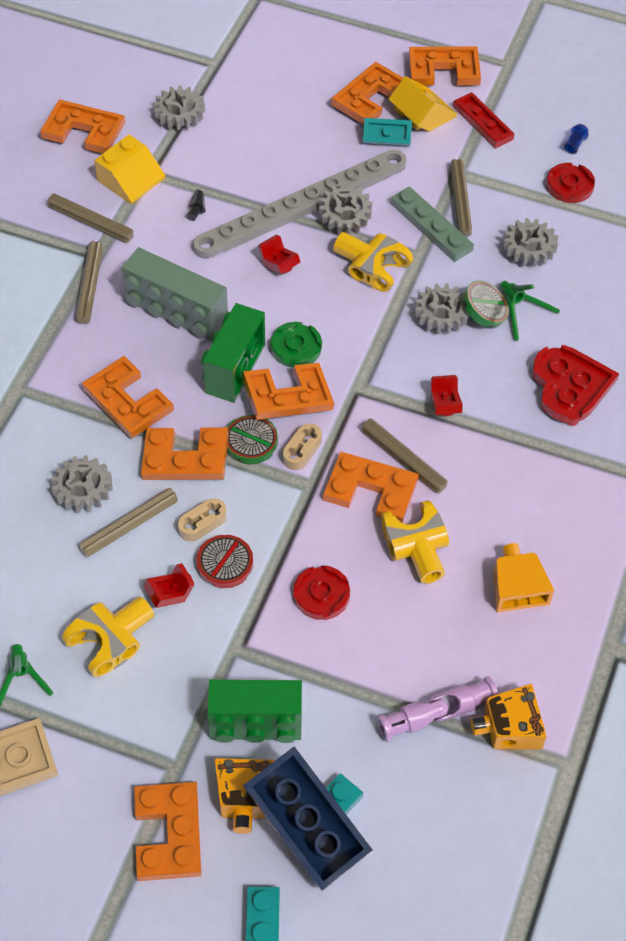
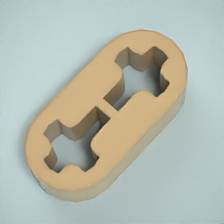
M302 425L283 450V463L288 469H303L319 449L322 443V431L317 425ZM311 435H314V438H309L308 441L305 443V437H310ZM300 450V457L291 459V456H295Z
M214 498L206 500L185 513L178 521L181 538L186 541H196L221 526L227 518L226 505L223 501ZM209 511H219V515L216 516L213 513L209 515ZM188 524H190V526H195V525H196V529H195V530H192L191 528H187V529H186V525H188Z

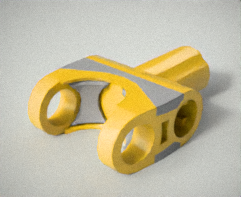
M342 232L337 237L333 247L334 252L353 261L348 267V272L353 279L367 287L382 292L389 291L394 285L392 276L386 272L384 267L396 266L407 268L413 262V255L406 246L382 233L376 234L367 244Z
M430 500L420 502L422 519L415 524L408 525L400 522L390 511L381 513L383 534L392 559L397 561L411 557L422 583L430 584L442 578L445 571L436 550L449 546V537L443 520Z
M140 596L115 614L104 603L100 602L83 612L66 628L62 635V641L68 647L90 641L100 644L101 649L90 662L88 670L94 677L103 676L121 666L137 653L140 643L132 633L153 619L155 615L147 601Z

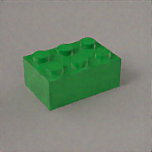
M238 303L234 304L231 312H226L220 331L215 332L212 346L209 351H204L201 358V365L204 371L202 381L205 384L206 394L235 403L244 386L242 380L243 371H251L254 368L266 345L265 312Z
M209 679L208 722L210 739L222 743L232 742L233 740H247L252 743H260L264 740H277L281 743H291L295 740H301L302 680Z

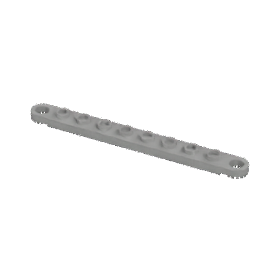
M399 150L386 151L202 233L194 239V251L199 257L205 259L208 257L209 259L210 256L214 257L215 254L217 255L222 251L226 252L319 210L320 198H323L325 190L331 192L332 185L338 189L341 183H344L345 187L349 188V185L353 183L355 190L360 187L365 189L390 178L395 173H401L406 167V156ZM394 158V160H399V163L393 164L389 161L390 159L392 160ZM206 242L207 244H209V242L210 244H212L210 248L201 247V245H203V243L206 244Z

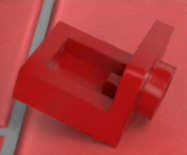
M277 234L258 245L264 267L279 274L288 273L294 266L301 263L299 254L284 248L281 236Z
M457 375L431 377V403L436 415L452 416L456 413H462L463 403L458 393Z
M180 563L175 565L171 574L147 578L143 587L154 606L159 608L185 602L194 587V581L184 565Z

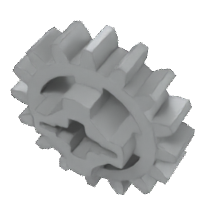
M181 85L178 86V89H174L171 86L169 87V92L162 90L161 96H156V102H154L155 118L160 119L161 125L168 123L169 129L173 125L177 126V130H180L181 126L189 129L190 123L197 125L198 119H203V113H205L204 97L199 96V91L197 90L191 92V87L183 90Z
M341 183L338 189L332 185L331 192L325 190L323 198H320L319 215L322 216V223L329 222V230L336 227L337 234H340L342 230H346V233L350 234L353 228L359 232L360 226L366 227L368 219H371L372 202L369 201V194L362 195L363 188L360 187L355 190L353 183L349 185V188L345 187L344 183Z
M525 218V223L516 220L515 226L509 225L508 231H505L503 249L507 250V256L514 255L515 263L522 260L523 266L531 262L533 267H536L539 261L544 265L546 260H552L554 253L557 252L558 235H554L555 229H547V222L542 225L538 224V219L530 222L528 218Z
M438 283L435 284L434 289L428 286L425 287V293L419 292L418 299L415 300V318H420V325L427 324L428 331L436 328L437 334H440L441 330H446L450 334L451 328L459 331L461 324L466 325L467 319L470 316L465 309L467 306L465 300L462 301L463 292L458 293L457 286L449 289L447 283L444 285V288H440Z
M84 455L82 461H78L77 457L74 456L73 463L69 464L67 461H63L64 468L55 469L56 476L51 478L53 495L56 496L59 505L65 503L66 510H70L74 506L77 513H80L82 507H86L87 511L91 512L92 505L95 504L101 507V499H109L108 491L113 490L111 472L107 471L105 463L99 465L98 458H94L90 462L87 455Z

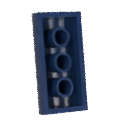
M295 746L243 785L321 891L373 851Z

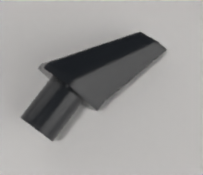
M199 189L195 191L189 204L190 211L187 217L192 221H195L199 214L206 212L204 193Z

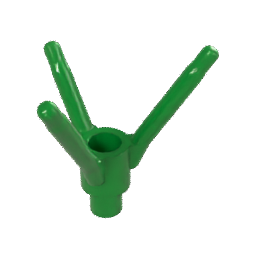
M503 281L499 286L507 297L515 341L519 340L515 304L520 303L522 300H527L558 314L560 312V309L525 293L524 290L534 289L533 284L516 285Z
M20 644L13 645L9 656L10 665L0 689V707L14 676L19 677L30 674L37 684L49 696H52L53 691L28 662L27 654L23 652V646Z

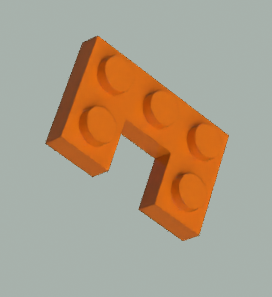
M478 46L409 47L411 79L425 86H433L435 83L434 69H456L457 85H480L481 73Z
M375 61L331 98V105L364 125V118H378L382 115L383 107L369 99L378 91L390 98L403 80V77Z
M59 99L40 130L41 138L64 143L71 129L77 128L90 132L84 142L85 149L104 153L113 146L125 124V115Z
M123 356L82 382V388L133 439L173 412L174 404L158 388L135 402L123 389L139 380L141 372Z
M320 363L294 365L293 375L297 387L276 389L269 368L243 371L242 380L256 420L333 410L334 401Z
M200 427L198 451H174L176 435L174 428H147L141 469L143 480H224L229 438L227 427Z
M340 452L324 491L323 501L350 508L357 487L382 493L376 510L377 517L381 518V513L390 511L393 516L403 523L419 479V474Z
M197 782L134 786L136 821L167 818L168 844L136 846L137 880L150 881L201 877Z

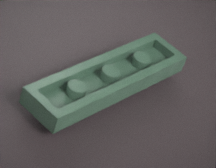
M410 186L391 197L390 204L452 261L456 262L473 251L474 244Z

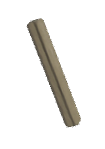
M453 159L450 169L458 230L463 235L470 236L472 234V222L464 161L462 159Z
M51 194L47 200L49 207L126 243L130 242L134 236L133 229L58 194Z
M91 241L88 246L76 311V321L79 324H88L91 319L103 251L100 241Z
M369 418L363 423L362 431L411 472L418 473L419 478L435 492L441 493L447 487V479L374 419Z
M168 488L79 543L81 552L86 557H90L175 504L178 501L176 493L171 488Z

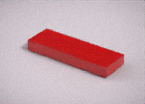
M473 92L453 101V108L495 149L514 140L515 133Z

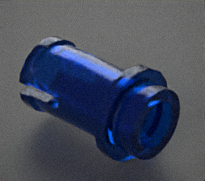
M577 124L571 128V135L563 146L567 153L576 154L582 142L589 137V130L584 124Z

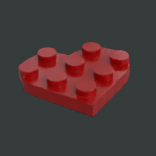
M561 345V348L553 347L550 349L547 346L539 351L534 359L532 374L533 380L544 387L541 396V409L552 418L565 422L569 426H575L579 421L587 418L619 377L618 372L566 345Z

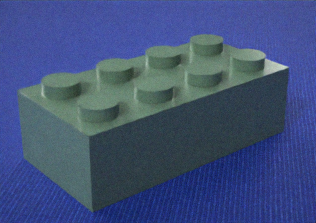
M140 247L134 251L121 267L125 301L130 305L140 307L155 317H161L177 327H182L193 332L196 336L204 337L212 341L215 332L220 331L222 328L224 316L228 311L227 287Z

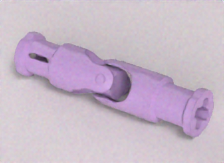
M486 676L482 682L471 686L464 684L436 694L427 700L429 703H411L401 707L400 711L387 716L378 715L377 722L384 740L388 742L392 740V736L406 731L412 733L421 730L433 720L435 722H442L473 711L475 706L483 704L489 697L497 695V688L491 677ZM449 696L454 702V710L449 715H447L448 706L441 697ZM401 721L400 724L391 726L393 723Z

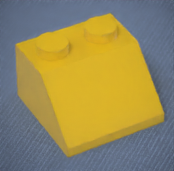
M406 76L389 98L395 105L393 109L401 116L405 117L406 115L409 120H412V127L417 130L422 128L430 132L458 115L429 87Z
M130 134L94 160L97 181L131 205L165 179L164 172L147 146Z

